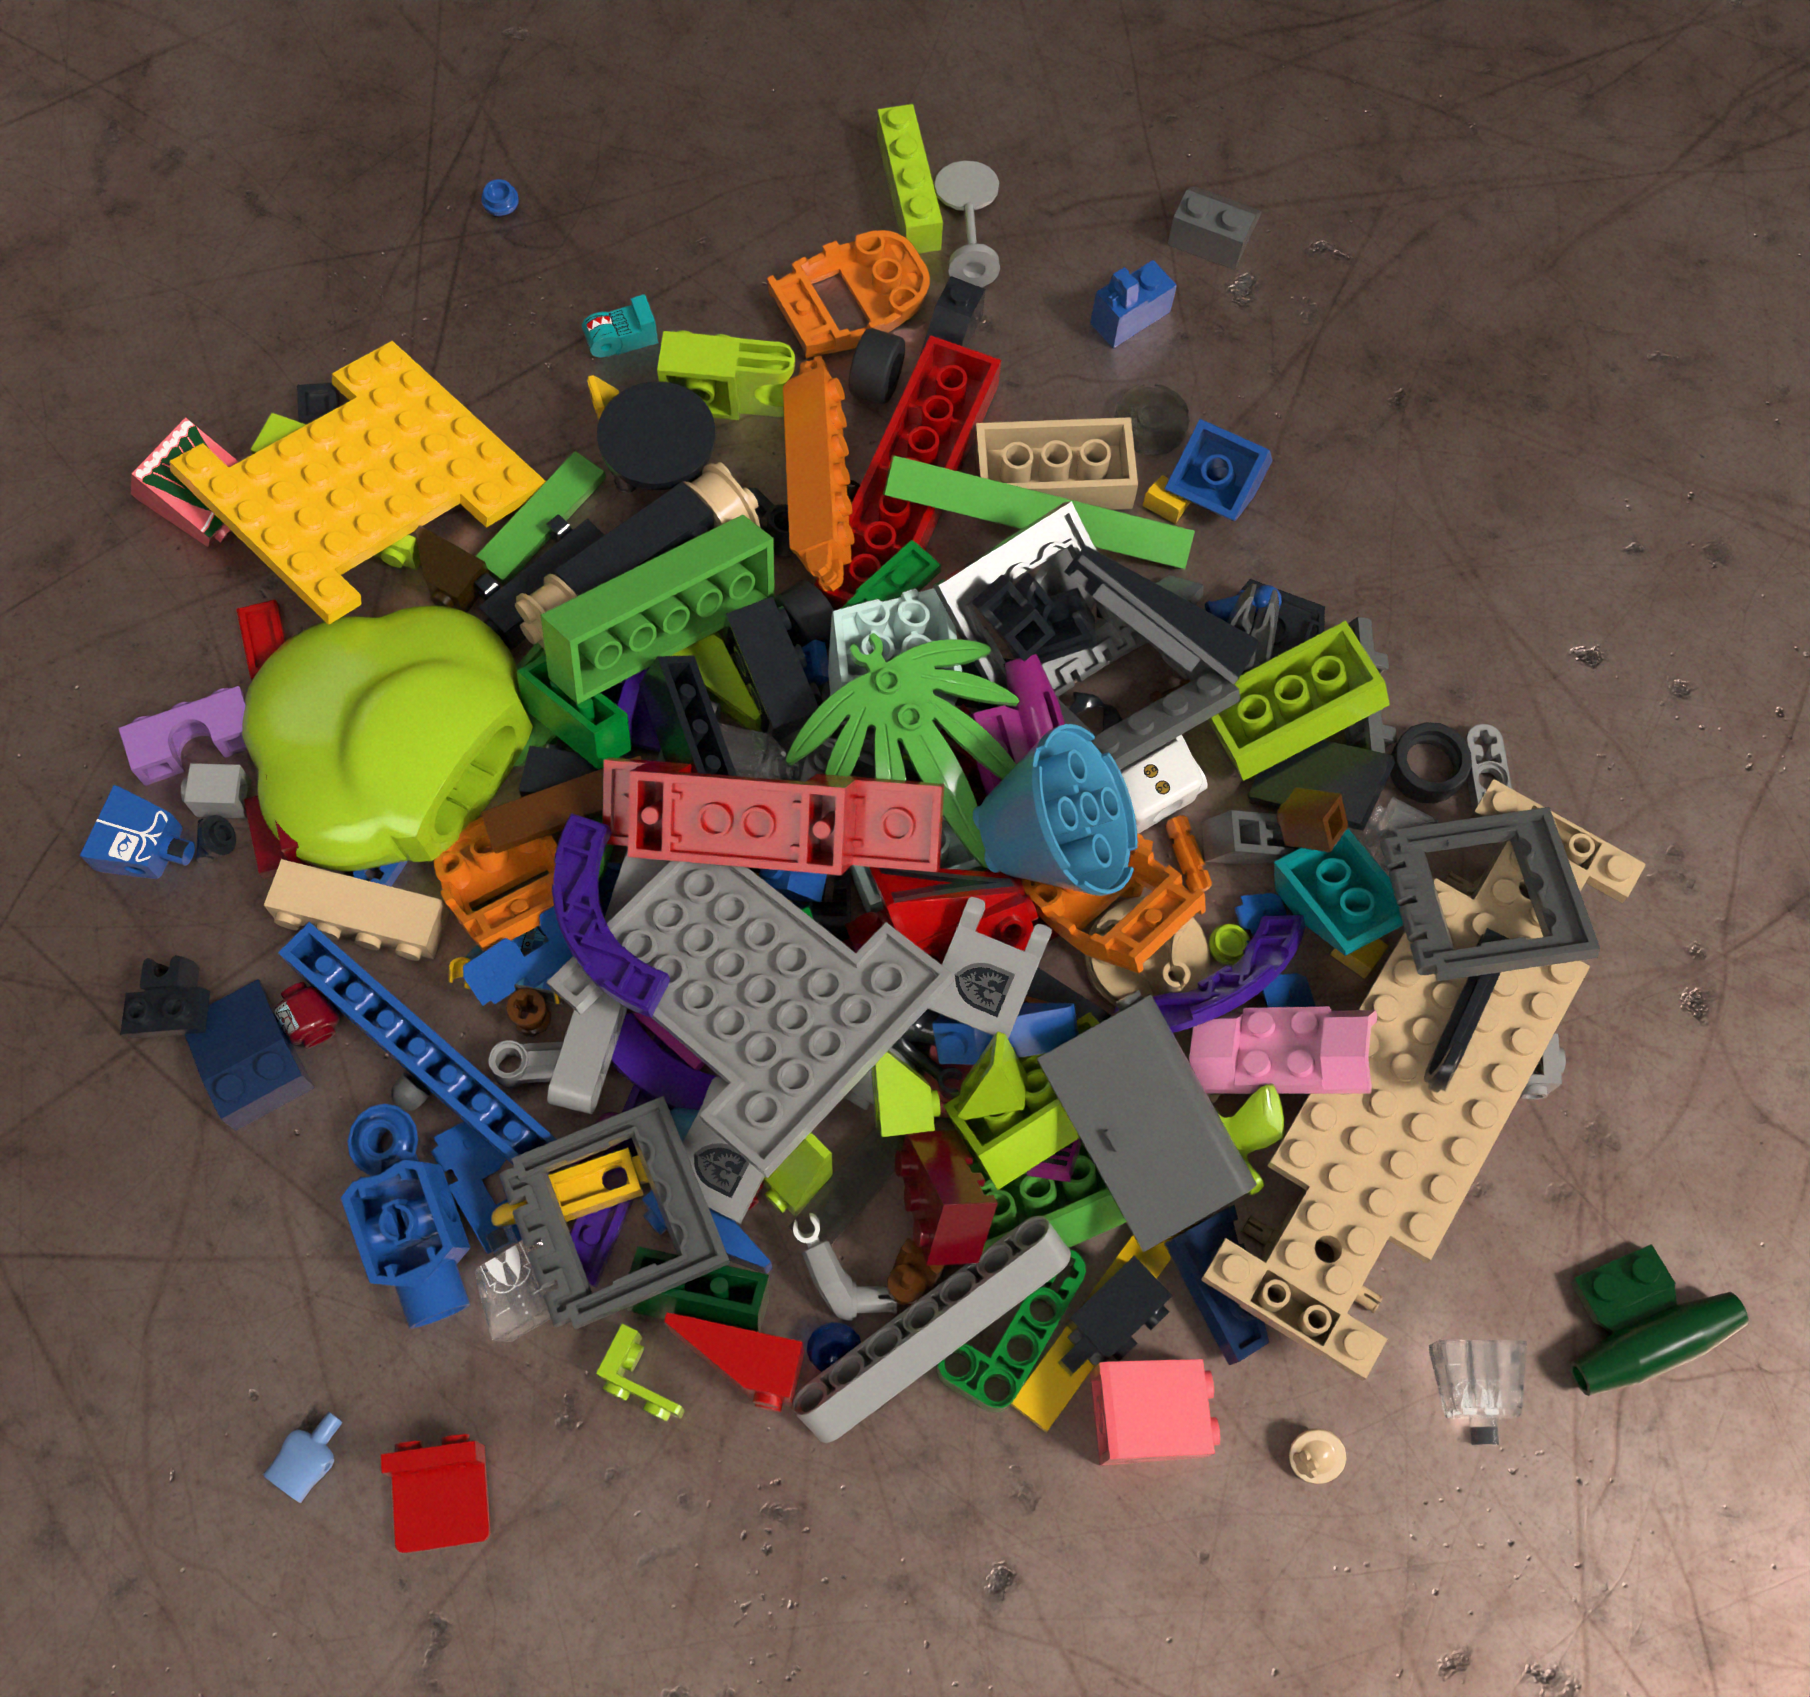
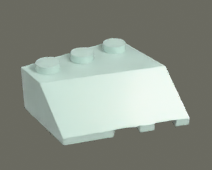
M934 588L921 592L913 589L902 592L899 598L884 602L876 599L833 611L828 666L830 695L852 680L868 673L865 667H860L852 661L849 650L850 646L855 643L862 654H871L874 649L868 639L872 633H875L882 641V656L886 662L913 647L928 642L957 639L956 628ZM961 665L953 667L935 668L962 672ZM938 690L933 691L934 695L953 706L958 699L956 696Z

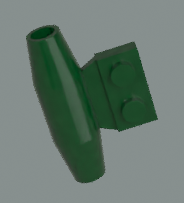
M1651 1244L1579 1275L1570 1283L1593 1323L1596 1322L1611 1333V1335L1571 1361L1570 1370L1577 1386L1587 1396L1643 1383L1707 1354L1749 1324L1748 1314L1743 1303L1732 1292L1677 1304L1676 1283Z

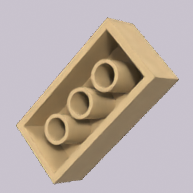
M1131 417L976 423L974 440L976 476L1110 510L1133 508L1138 488Z

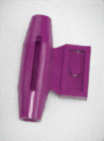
M1037 654L1032 655L1025 662L1019 658L1005 663L1008 691L1018 697L1019 702L1017 706H1010L1008 708L1006 705L968 715L1004 748L1016 765L1047 731L1065 724L1058 698ZM976 760L987 797L1002 780Z

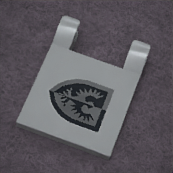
M970 897L942 963V966L952 973L954 981L928 1009L992 1036L999 1031L1006 1034L1007 1038H1009L1052 931L1048 926L1036 924L1025 952L976 932V929L985 911V902L977 897Z
M715 1077L707 1090L703 1105L683 1141V1146L708 1208L741 1224L765 1176L701 1120L699 1114L729 1085L721 1077Z

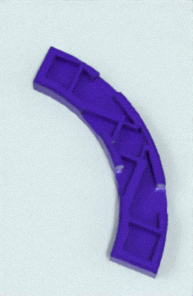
M571 813L562 831L554 859L556 865L552 894L554 910L560 930L571 954L596 986L630 1010L652 1018L671 980L668 973L653 968L629 952L616 940L610 931L600 906L598 876L601 859L612 833L608 825Z
M1304 915L1261 917L1256 933L1243 950L1244 956L1232 967L1226 965L1216 973L1197 982L1198 988L1189 992H1170L1154 996L1153 998L1172 1033L1201 1025L1241 1006L1272 983L1286 968L1302 941L1306 927ZM1117 1005L1115 1007L1114 1013L1119 1010Z
M632 1012L625 1015L611 1059L612 1065L623 1077H626L631 1083L645 1092V1095L650 1099L655 1100L664 1096L670 1110L674 1108L700 1110L713 1078L718 1076L694 1070L675 1060L649 1038Z

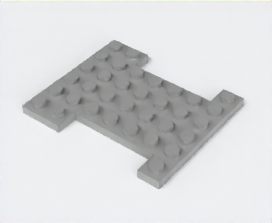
M670 861L607 923L616 940L629 952L653 968L668 973L671 981L652 1019L729 1084L699 1116L703 1123L766 1178L776 1170L954 981L953 975L949 970L887 922L855 953L747 867ZM574 957L547 981L551 990L580 1015L604 993L585 974Z

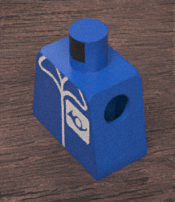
M113 785L80 853V857L93 870L98 872L158 879L162 876L168 861L184 866L188 865L193 858L195 844L192 841L180 838L183 826L170 812L119 786Z

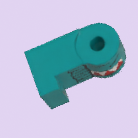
M645 294L630 298L632 305L610 312H597L584 319L582 330L593 356L603 358L615 354L619 355L658 343L655 319Z

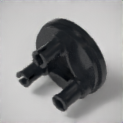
M646 382L622 391L608 403L598 422L597 441L602 459L609 468V471L614 475V483L617 485L618 491L630 493L637 488L667 490L672 489L683 481L691 483L702 475V469L709 462L715 448V422L707 404L688 388L670 382Z

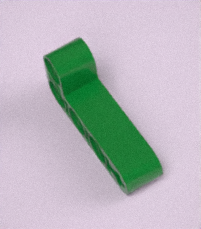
M1070 1250L1071 1257L1068 1265L1071 1267L1069 1272L1071 1277H1067L1058 1292L1056 1293L1054 1290L1049 1289L1056 1278L1054 1276L1044 1284L1045 1287L1038 1288L1024 1299L991 1358L972 1346L964 1344L952 1354L963 1355L968 1360L969 1372L962 1377L950 1375L945 1368L944 1359L936 1365V1372L940 1381L986 1411L996 1413L1006 1410L1015 1400L1081 1285L1086 1273L1083 1258L1076 1251ZM1036 1300L1047 1302L1053 1310V1318L1047 1322L1037 1321L1030 1313V1304ZM1013 1339L1024 1340L1031 1349L1030 1358L1020 1362L1013 1360L1007 1352L1008 1342ZM991 1378L1003 1380L1008 1387L1007 1398L1000 1402L990 1400L984 1392V1383Z

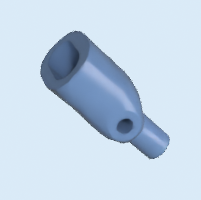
M328 1411L312 1434L299 1429L292 1431L284 1440L280 1452L263 1473V1476L291 1498L302 1503L312 1487L332 1467L334 1455L326 1444L343 1421Z

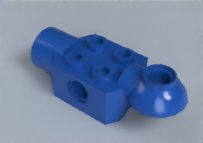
M380 1104L371 1106L359 1114L350 1128L348 1137L349 1155L356 1167L370 1175V1177H359L357 1181H353L341 1196V1201L369 1283L395 1286L409 1329H414L447 1318L471 1305L457 1267L459 1261L471 1247L442 1165L420 1162L416 1154L419 1141L417 1126L411 1116L398 1106ZM390 1130L393 1136L392 1146L384 1152L381 1148V1138L385 1132Z

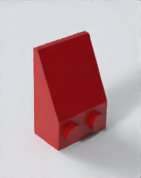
M666 1312L664 1322L670 1332L748 1398H752V1402L755 1403L754 1407L781 1413L783 1405L792 1407L805 1354L802 1341Z

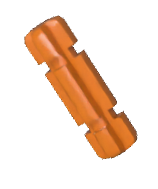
M1180 815L1169 819L1166 824V830L1169 838L1174 840L1172 846L1182 873L1187 875L1185 881L1189 891L1194 893L1198 888L1203 892L1209 890L1212 886V881L1208 870H1203L1205 862L1193 834L1190 835L1192 828L1188 818L1185 815Z

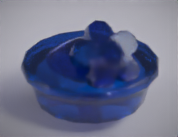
M830 1322L819 1326L812 1332L807 1342V1354L810 1362L820 1372H823L862 1342L860 1336L852 1327L843 1323Z

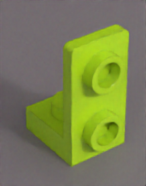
M621 1324L596 1372L600 1379L606 1381L602 1389L624 1401H627L630 1394L646 1401L643 1410L666 1422L671 1414L681 1419L685 1411L682 1406L622 1377L626 1369L631 1372L635 1369L642 1356L644 1346L639 1344L642 1336L638 1331Z

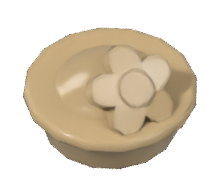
M1320 1428L1309 1429L1299 1434L1291 1443L1289 1450L1290 1466L1295 1474L1304 1481L1313 1484L1328 1483L1337 1478L1343 1471L1347 1459L1345 1447L1339 1437L1330 1431Z

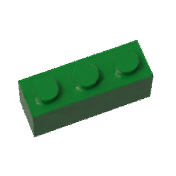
M546 654L517 670L520 697L524 709L598 770L604 767L605 759L619 758L631 751L628 714L602 693L577 705L549 679Z

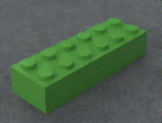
M742 514L541 614L549 679L578 705L650 667L657 656H671L724 628L726 613L772 596L775 598L773 537Z

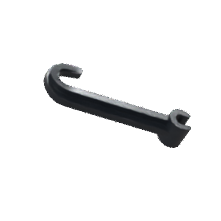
M1487 928L1485 933L1479 938L1476 947H1479L1481 943L1510 938ZM1501 972L1467 978L1426 1068L1424 1081L1429 1084V1090L1438 1093L1440 1090L1444 1092L1447 1090Z

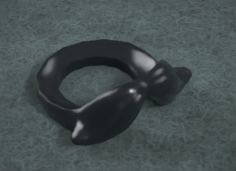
M1073 692L1075 701L1069 710L1075 715L1086 711L1089 707L1099 706L1104 709L1102 731L1123 720L1115 707L1104 704L1099 697L1089 693Z

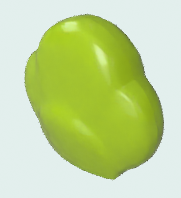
M431 605L404 608L381 617L343 616L330 625L322 621L286 640L266 660L248 687L244 699L245 709L242 722V737L249 755L258 769L257 789L262 815L276 838L279 840L275 820L298 843L299 848L296 850V855L301 861L329 870L362 871L404 861H433L443 851L451 847L459 839V834L470 822L480 816L481 812L484 811L501 788L522 753L532 732L533 725L521 702L515 660L500 636L490 626L471 614L450 607Z

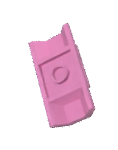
M1330 1006L1243 1008V1012L1226 1013L1193 1027L1189 1055L1190 1065L1206 1094H1254L1260 1087L1267 1084H1274L1278 1094H1371L1372 1085L1368 1056L1371 1027L1377 1022L1376 1010L1331 1011Z

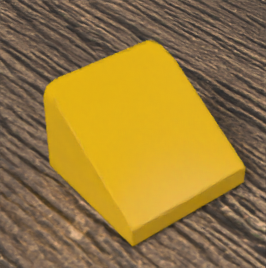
M592 375L588 376L587 383L591 401L599 421L605 407L620 392L615 387Z
M1162 475L1145 493L1142 506L1176 524L1190 504V501L1166 491L1165 487L1169 478Z
M1376 939L1346 956L1335 948L1330 955L1365 979L1386 951L1388 945L1380 939Z

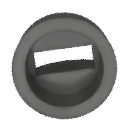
M403 1073L391 1089V1098L394 1104L404 1111L416 1110L430 1096V1092L407 1073Z

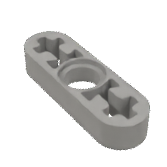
M1478 724L1472 727L1464 738L1471 751L1472 767L1467 777L1472 812H1474L1487 790L1479 783V774L1491 773L1500 783L1512 789L1503 737L1498 729L1489 724ZM1478 738H1482L1484 744H1490V747L1485 752L1486 761L1482 763L1480 761L1484 757L1483 748L1481 745L1474 744Z

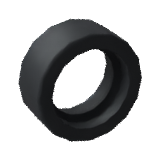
M1424 722L1410 727L1400 736L1391 753L1395 764L1390 776L1395 787L1406 797L1419 803L1435 804L1449 799L1463 785L1472 767L1471 751L1465 739L1453 728L1441 723ZM1417 744H1431L1440 748L1449 756L1453 765L1451 776L1441 783L1428 782L1419 778L1410 769L1407 762L1409 750Z

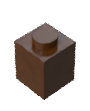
M1296 787L1287 800L1281 804L1277 812V823L1281 827L1284 842L1287 846L1331 852L1349 827L1341 793Z

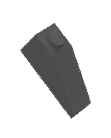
M1230 810L1201 821L1204 862L1226 864L1274 863L1300 849V847L1285 845L1281 827L1277 823V814Z

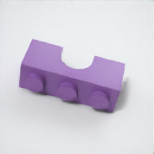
M239 686L222 688L214 691L211 696L194 702L178 703L171 710L154 716H141L134 719L131 724L119 727L131 770L144 786L185 772L181 762V751L185 744L195 737H211L224 758L247 750L242 737V722L246 705L244 700L245 694Z

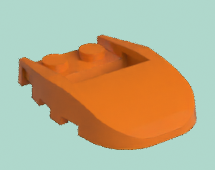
M875 230L856 235V241L839 245L837 241H833L823 245V251L807 260L804 256L792 263V272L776 281L774 275L767 278L768 293L776 301L804 349L806 358L855 349L862 334L869 328L889 333L912 318L919 311L925 301L930 284L928 269L913 244L904 236L887 230ZM840 273L869 321L868 326L851 332L848 328L839 331L812 284Z
M480 817L470 822L459 834V839L446 851H443L439 857L434 859L436 876L440 880L443 889L440 893L445 903L449 906L463 929L483 952L504 938L512 941L516 937L540 926L539 915L554 906L552 884H554L556 865L554 859L558 845L552 835L549 837L547 835L496 854L492 849L483 818ZM546 870L549 872L548 875L473 912V907Z
M1142 845L1130 851L1128 867L1132 866L1134 868L1130 880L1120 891L1109 895L1097 896L1022 879L1026 896L1030 895L1038 916L1061 937L1087 956L1136 973L1143 971V963L1196 913L1202 915L1206 911L1205 893L1199 888L1194 893L1189 891L1182 885V875L1170 865L1164 867L1154 859L1153 852ZM1135 881L1152 891L1104 936L1097 933L1091 936L1082 932L1091 921Z

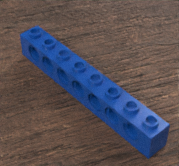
M308 922L278 952L299 976L311 986H315L344 1016L512 1165L511 1158L557 1140L312 923Z

